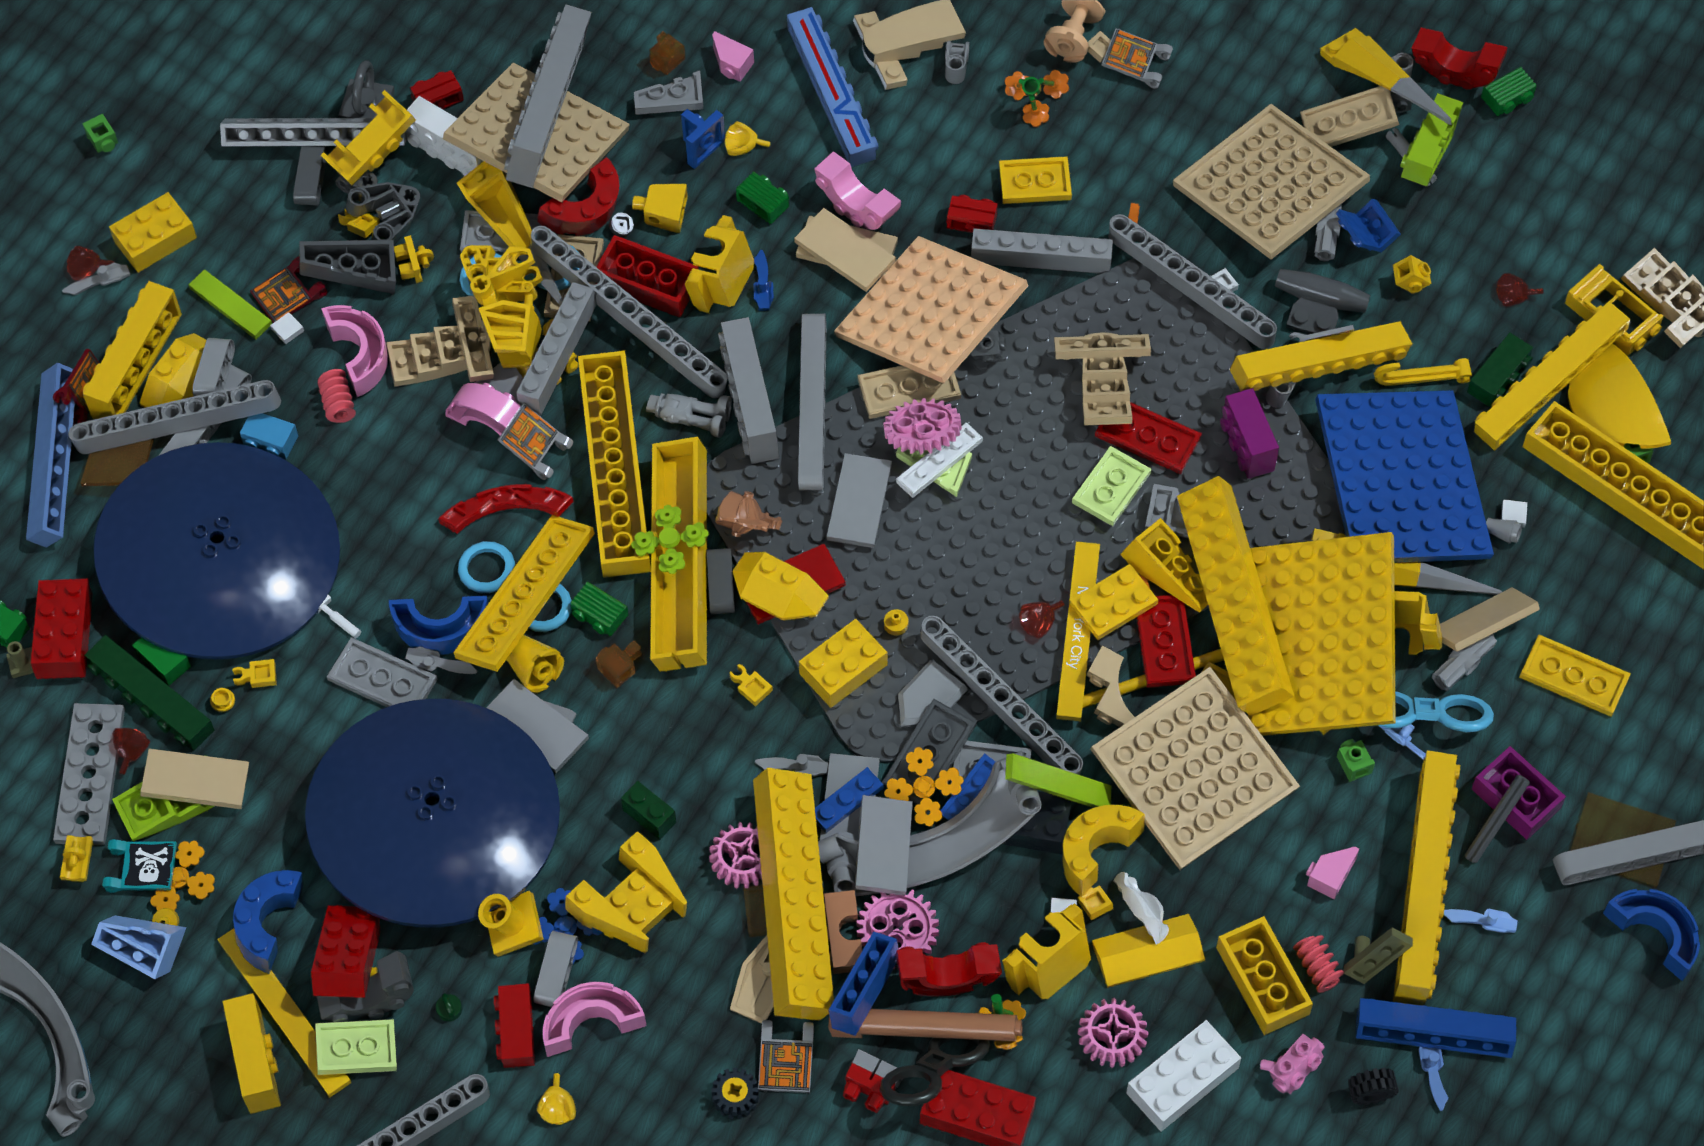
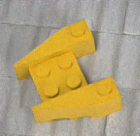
M637 831L619 849V861L632 873L605 898L583 880L566 895L565 909L583 926L590 929L593 927L604 932L605 936L612 939L615 937L628 943V946L646 953L649 938L646 934L673 909L684 918L686 916L687 901L656 847Z

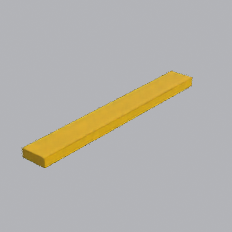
M234 928L218 938L219 944L329 1098L351 1084V1080L346 1074L318 1075L315 1030L272 970L269 974L252 966L243 957L235 940Z

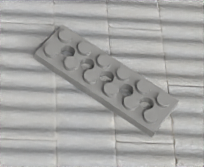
M74 703L53 838L55 844H65L67 835L75 837L92 836L93 845H105L125 713L123 705ZM93 725H103V728L100 732H90V729ZM99 747V752L96 755L89 756L86 754L89 748ZM86 770H96V774L92 778L87 779L83 777ZM84 792L93 793L90 800H80V796ZM81 815L89 816V820L85 824H77V818Z

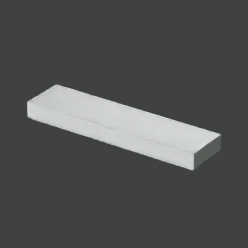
M966 422L962 425L960 436H956L955 442L949 441V447L942 445L941 451L934 448L932 453H927L896 478V483L914 498L982 443L983 437Z

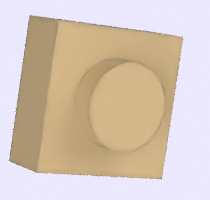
M1101 31L1088 41V52L1101 63L1104 60L1111 40Z

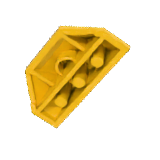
M195 333L175 339L150 371L140 399V406L146 408L194 397L193 383L206 339Z
M745 552L732 571L740 599L781 620L800 619L808 616L817 617L829 598V595L807 573L766 552Z

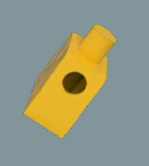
M651 184L647 197L634 195L632 209L644 211V220L647 225L680 233L688 199L687 184Z

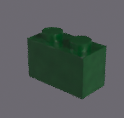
M639 781L621 797L623 811L659 840L677 823L675 810Z

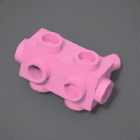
M1302 1034L1289 1050L1278 1058L1277 1062L1263 1059L1260 1069L1270 1072L1273 1079L1272 1084L1278 1091L1283 1094L1285 1092L1291 1094L1301 1087L1310 1072L1318 1068L1324 1057L1322 1050L1325 1047L1318 1039L1314 1037L1310 1039Z

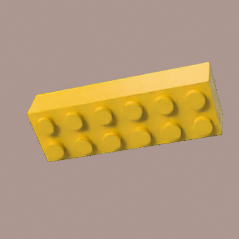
M148 281L145 288L140 290L137 302L134 307L129 309L123 326H119L116 338L106 348L102 362L96 365L92 379L83 388V396L92 418L99 419L127 411L182 315L173 289Z

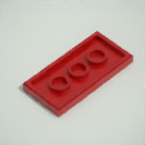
M1130 402L1132 424L1098 426L1095 437L1179 474H1182L1202 436V433L1132 402Z
M825 544L784 561L807 573L827 594L846 586V581ZM746 602L758 625L775 617Z
M1173 595L1156 596L1158 604L1136 617L1146 686L1148 688L1183 685L1196 677L1185 603Z

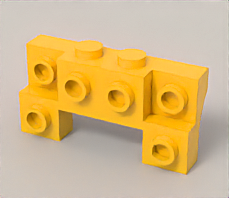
M385 90L382 92L384 98L377 106L374 104L369 106L377 116L346 148L336 139L334 144L337 147L328 156L324 152L321 154L323 159L351 185L367 170L372 172L375 168H378L388 154L399 147L400 142L403 140L401 135L416 121L413 115Z

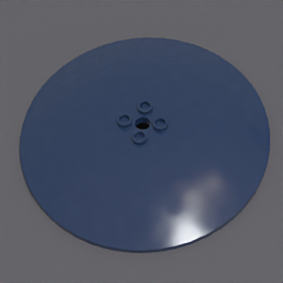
M215 442L184 446L161 454L141 465L110 496L99 518L94 539V562L98 582L103 595L116 615L132 631L155 646L170 652L200 659H230L253 655L281 644L294 636L316 616L320 605L327 595L330 594L337 577L340 557L339 532L335 517L325 497L313 481L294 465L277 455L262 449L235 443ZM215 535L224 538L221 543H213L210 539Z
M451 699L412 700L383 708L366 716L351 726L330 746L318 764L309 786L305 811L306 831L311 851L323 875L345 899L356 907L380 919L406 926H454L479 919V906L489 895L502 894L511 902L535 880L545 866L557 837L560 802L556 780L546 757L532 738L515 723L493 710L464 701ZM429 797L439 799V802L433 806L426 804L425 801ZM494 905L489 912L498 909L501 905Z

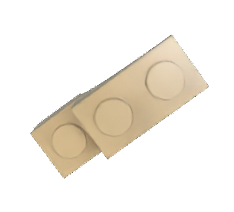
M1102 646L1086 675L1094 685L1108 687L1094 713L1098 715L1097 719L1108 725L1113 723L1121 727L1135 718L1124 704L1119 690V670L1124 657Z

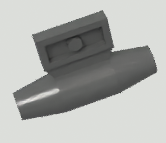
M1280 269L1275 283V287L1299 298L1293 303L1286 328L1306 334L1335 329L1338 322L1337 310L1365 313L1371 296L1347 283L1304 271Z

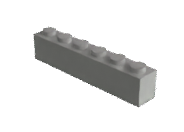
M973 229L971 257L989 265L1103 273L1105 271L1110 272L1113 239Z
M572 282L516 392L520 406L522 403H525L538 415H542L597 305L594 288Z

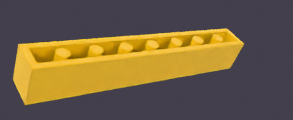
M1610 301L1604 306H1598L1587 322L1584 320L1576 327L1575 333L1570 337L1568 335L1565 336L1554 352L1549 351L1537 367L1532 366L1527 371L1522 381L1513 383L1504 397L1499 396L1493 402L1490 410L1487 412L1483 411L1477 416L1474 433L1495 451L1621 337L1629 328L1630 318Z
M1401 321L1237 355L1229 370L1240 391L1251 388L1257 391L1264 387H1277L1287 382L1296 383L1306 378H1319L1329 373L1338 374L1348 369H1360L1371 364L1379 365L1385 361H1398L1406 357L1413 343Z

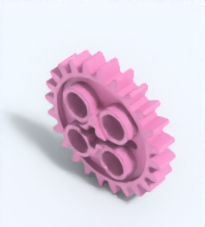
M925 398L919 403L915 399L913 404L904 402L903 408L896 406V411H889L890 416H886L883 423L885 439H888V444H893L894 449L901 447V452L909 449L910 454H913L916 450H919L920 454H923L924 450L932 453L934 448L941 451V446L949 447V441L955 442L956 436H960V430H962L960 413H957L956 408L952 409L951 404L944 406L943 400L935 403V399L926 402Z
M911 890L905 896L881 893L880 899L874 895L871 896L873 904L864 903L866 911H859V917L863 920H857L856 922L857 927L861 928L857 930V937L861 938L862 946L867 944L874 931L896 938L897 942L902 944L900 948L910 946L914 949L922 948L923 952L927 954L932 953L929 945L936 946L937 940L934 937L939 936V929L935 928L939 926V920L933 919L936 916V910L928 911L931 907L930 901L922 904V894L914 898V890ZM897 908L906 910L905 914L897 915L893 911ZM880 922L886 925L882 930L873 927L876 923ZM916 926L922 929L918 934H913L909 931L910 928Z

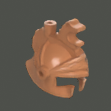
M730 491L721 502L717 517H715L716 524L732 529L731 534L736 537H741V534H746L753 529L765 532L768 529L780 530L782 520L781 517L773 518L769 516L767 512L762 513L759 504L753 498L754 494L749 491H745L744 495Z

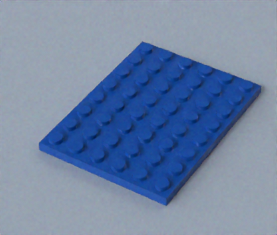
M1454 391L1317 394L1315 399L1346 537L1392 532L1394 535V563L1492 558L1494 553Z

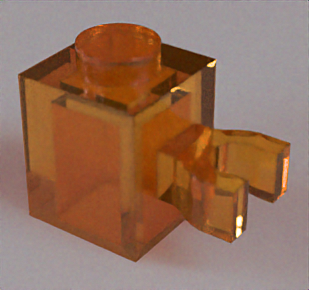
M662 31L657 36L658 43L649 50L650 63L654 69L668 75L685 60V48L683 44L670 34L666 35Z
M635 641L631 642L624 651L615 643L609 648L605 647L597 655V669L618 688L635 674L633 661L642 655L639 651L641 647Z

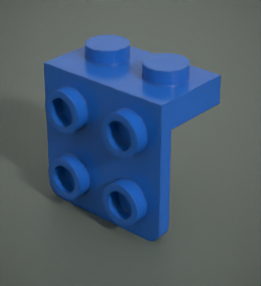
M1371 199L1356 214L1341 209L1336 212V215L1339 217V224L1342 228L1348 230L1351 235L1350 240L1358 248L1363 247L1370 251L1374 250L1382 253L1401 235L1376 199Z

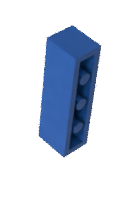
M873 931L829 1008L833 1029L856 1036L897 963L896 951L899 949L896 938Z

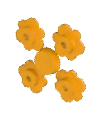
M916 747L914 752H909L906 755V761L909 763L908 770L916 772L921 777L915 780L913 787L910 784H906L907 782L904 778H899L898 780L894 778L889 779L887 782L888 789L884 791V795L889 799L909 801L908 796L914 790L918 797L923 798L920 804L914 808L917 813L915 821L918 824L925 823L928 827H931L934 821L938 822L942 819V812L939 810L940 804L936 801L932 802L928 797L933 795L935 787L942 790L944 796H948L950 793L958 795L961 792V784H963L964 779L962 776H959V771L956 768L940 771V778H937L935 782L932 778L924 776L928 769L934 766L933 761H931L933 753L929 749L923 750L921 747Z
M183 841L179 844V851L176 852L175 857L179 860V864L182 867L174 868L171 890H156V895L150 900L151 905L156 907L157 911L163 908H170L175 911L177 908L176 903L180 901V896L176 894V889L184 888L186 885L189 887L188 893L191 896H196L199 900L205 899L208 893L214 892L215 887L213 884L215 878L212 874L205 875L203 872H198L196 876L189 877V873L185 869L191 864L198 865L200 862L199 858H202L205 854L204 849L199 846L197 841H191L190 843Z

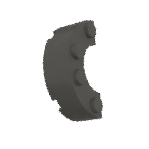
M396 951L377 961L379 972L369 978L365 998L317 996L321 1019L333 1021V1023L366 1018L376 1020L382 1018L384 1013L390 1010L404 1007V1002L411 997L414 990L406 956Z

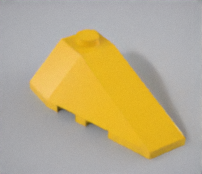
M1160 518L1137 536L1120 555L1128 564H1131L1137 573L1200 613L1208 606L1200 575L1195 573L1190 563L1192 560L1190 556L1184 555L1179 546L1181 541L1178 536Z

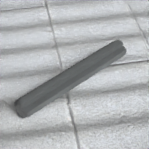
M1521 775L1516 776L1465 853L1467 860L1472 863L1478 862L1529 785L1528 779Z

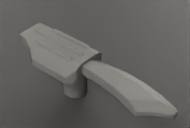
M117 263L107 266L101 265L97 270L98 275L76 281L64 288L62 292L78 295L99 284L105 286L130 276L128 266Z
M409 647L405 658L414 666L428 671H433L440 667L455 673H477V670L471 663L440 658L438 651L423 647Z
M799 754L797 760L778 757L755 760V763L764 770L768 767L781 770H795V772L807 773L815 777L828 775L829 762H825L815 755Z

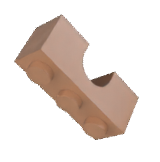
M855 890L825 893L824 905L828 942L830 943V965L833 967V974L849 973L862 952L861 939H845L839 931L846 923L857 922L858 920Z

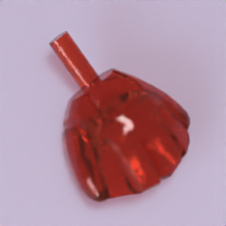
M75 246L67 258V270L73 280H81L95 273L99 265L107 266L113 264L114 261L102 260L94 251L82 246Z
M1504 273L1496 285L1498 298L1504 306L1522 303L1529 299V295L1544 294L1543 288L1529 289L1523 279L1511 273Z
M1061 600L1053 605L1045 602L1022 605L1019 613L1021 626L1027 634L1036 639L1042 638L1053 625L1054 610L1064 606V602Z
M115 728L113 730L114 748L119 756L124 758L119 773L125 775L129 761L137 760L150 744V740L139 730L132 728Z

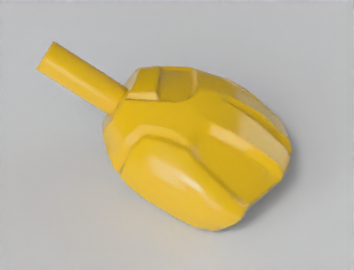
M738 121L728 128L724 139L727 153L730 156L746 154L755 148L756 144L769 147L770 142L757 139L758 135L751 128Z
M558 1073L553 1075V1086H550L540 1098L537 1112L544 1121L550 1124L562 1125L574 1120L576 1107L570 1093L559 1087L560 1074Z

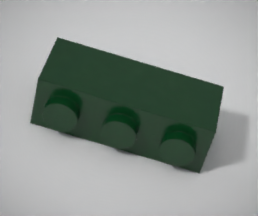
M1509 332L1470 380L1467 393L1491 407L1499 396H1505L1506 388L1509 384L1512 385L1518 380L1521 369L1526 370L1533 360V357H1531L1533 347Z

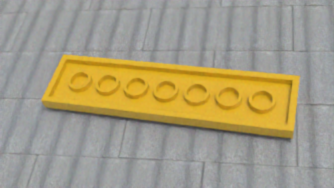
M551 515L455 649V658L498 672L595 534L594 528Z

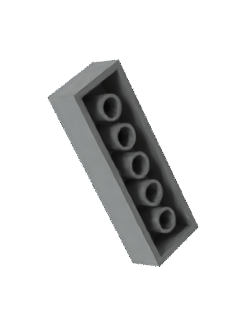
M749 317L721 322L722 332L718 333L720 352L729 381L730 395L734 402L733 407L735 417L738 420L739 434L742 437L744 455H749L751 464L779 459L776 429Z

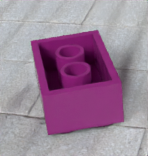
M1253 388L1227 395L1225 404L1222 406L1223 416L1220 418L1222 430L1224 432L1227 431L1230 437L1229 445L1231 450L1237 453L1239 469L1245 472L1247 479L1275 471L1279 446Z
M1509 746L1476 776L1472 790L1494 810L1516 776L1521 775L1528 779L1529 785L1506 818V821L1528 840L1562 808L1566 796Z

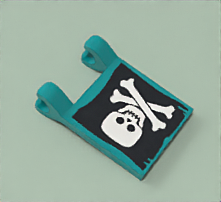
M109 840L108 850H111V854H125L122 879L105 877L102 886L110 893L121 890H171L177 842Z

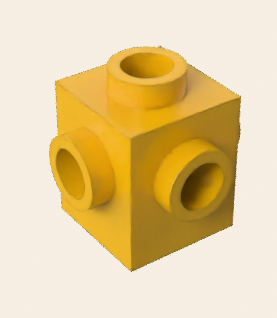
M1410 255L1393 264L1395 283L1399 287L1413 294L1431 285V270L1426 262Z

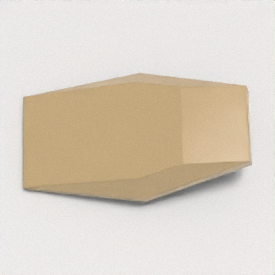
M767 935L743 962L730 1006L731 1011L761 1024L763 1020L768 1019L774 1009Z

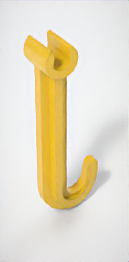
M1466 358L1456 360L1453 365L1399 370L1401 368L1400 363H1391L1378 367L1374 372L1375 381L1384 386L1456 379L1458 383L1470 382V376H1472L1469 359Z

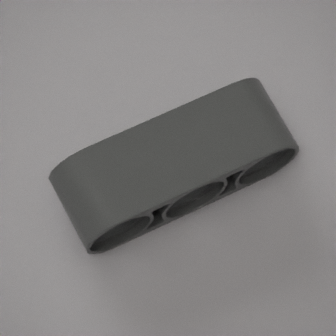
M301 147L293 193L294 204L319 205L326 161L321 154L324 152L327 155L326 147Z
M731 548L707 550L710 614L735 613Z

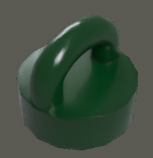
M444 993L436 1003V1011L442 1020L454 1021L462 1013V1004L455 995Z

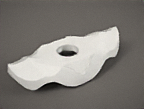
M1121 872L1117 874L1113 882L1117 884L1119 891L1122 892L1123 899L1133 914L1143 922L1148 934L1153 937L1155 944H1159L1166 938L1169 932L1168 925L1162 922L1163 906L1152 894L1140 891L1136 879L1128 877V873Z

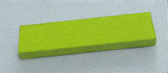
M205 269L188 284L193 292L254 339L262 335L272 324L268 317Z

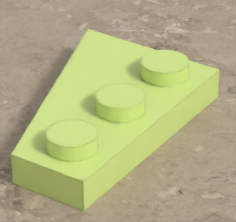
M899 447L896 457L911 467L929 452L924 450L923 454H920L919 450H916L913 454H910L909 449L901 452V447ZM969 452L933 482L957 497L971 462L972 453Z

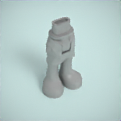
M661 393L660 396L650 395L646 412L655 413L656 417L669 423L693 425L709 431L712 436L720 438L725 432L726 422H728L730 417L732 398L723 395L716 404L698 401L697 398L678 394H666L665 396V394ZM693 412L712 416L713 418L697 416Z

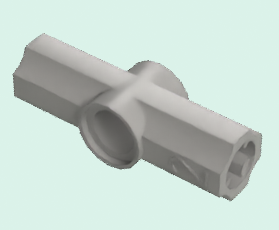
M1342 204L1317 223L1315 233L1317 240L1314 256L1320 261H1329L1335 257L1336 243L1341 227L1336 212L1342 208Z
M1491 634L1458 652L1453 650L1448 660L1432 675L1435 685L1441 690L1448 691L1464 675L1468 676L1479 665L1481 659L1496 645L1497 640L1494 635Z

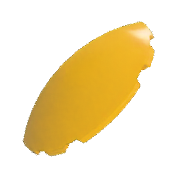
M1612 344L1569 383L1568 402L1572 413L1624 447L1626 443L1639 444L1641 449L1671 445L1668 430L1649 387L1633 362L1616 345Z

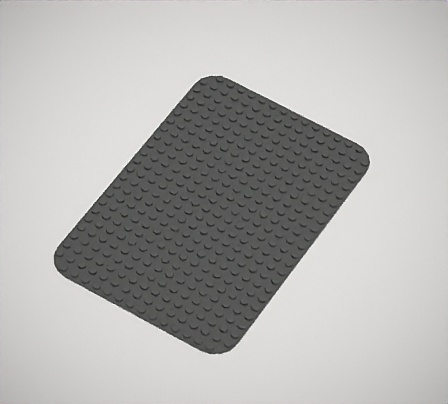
M1135 258L1110 269V272L1105 271L997 322L993 328L1001 333V337L1005 336L1006 350L1002 351L1003 357L997 358L996 362H983V359L974 360L970 353L954 371L961 392V399L944 402V406L951 404L952 409L956 408L957 413H960L961 426L967 422L983 437V442L970 451L972 459L957 497L935 482H932L912 498L896 483V478L908 470L910 466L896 457L898 448L894 449L893 444H888V439H885L883 423L886 416L869 419L860 387L825 403L823 490H799L800 416L775 427L779 459L751 464L749 455H744L743 446L740 443L725 450L707 465V515L725 546L731 548V554L736 564L745 552H766L785 561L825 544L846 581V586L828 593L829 598L817 617L808 616L791 620H781L777 617L770 619L797 667L799 668V661L854 619H857L888 652V665L832 708L809 685L838 736L852 753L858 756L880 758V762L883 763L896 761L917 726L901 727L898 693L930 660L943 667L968 689L951 709L971 719L976 724L996 714L922 641L920 635L923 620L928 616H937L944 621L1023 700L1059 683L1061 680L1076 541L1100 544L1096 584L1127 566V561L1120 554L1137 536L1145 531L1154 484L1178 488L1179 494H1182L1220 476L1232 486L1250 548L1279 545L1280 541L1284 539L1311 540L1314 528L1345 535L1328 458L1288 400L1280 408L1272 407L1267 403L1265 397L1269 387H1264L1254 392L1279 446L1275 471L1247 479L1245 472L1239 469L1236 451L1233 452L1230 448V437L1227 431L1224 432L1222 430L1220 418L1223 416L1222 406L1225 404L1226 396L1241 392L1229 370L1237 355L1254 351L1242 335ZM1092 333H1113L1118 335L1149 334L1150 356L1123 357L1127 369L1130 402L1202 433L1201 439L1182 474L1095 437V432L1099 425H1084L1082 406L1083 358L1056 359L1054 337H1080ZM1110 446L1151 468V474L1114 526L1109 525L1072 503V498ZM845 453L892 461L874 548L827 540V532ZM730 491L744 495L745 491H749L754 494L753 498L759 504L762 513L767 512L773 518L781 517L782 524L780 530L768 529L765 532L753 529L746 534H741V537H736L731 534L732 529L716 524L715 517H717L721 502ZM1178 537L1181 541L1179 544L1184 555L1190 556L1192 560L1190 565L1194 572L1199 574L1189 538ZM1148 580L1150 590L1155 596L1171 595ZM1185 604L1187 619L1199 613ZM894 609L902 610L908 616V629L905 633L898 636L889 634L884 628L885 615ZM1136 618L1100 640H1097L1092 633L1090 634L1087 669L1091 667L1102 646L1118 654L1140 643ZM929 627L926 629L927 632L932 634L938 632V630L933 627ZM946 644L943 646L946 650L949 651L955 649V647L951 644ZM963 661L960 663L963 667L972 666V664L968 661ZM986 678L978 679V682L983 685L990 683ZM1003 695L995 696L996 700L1000 702L1007 700Z

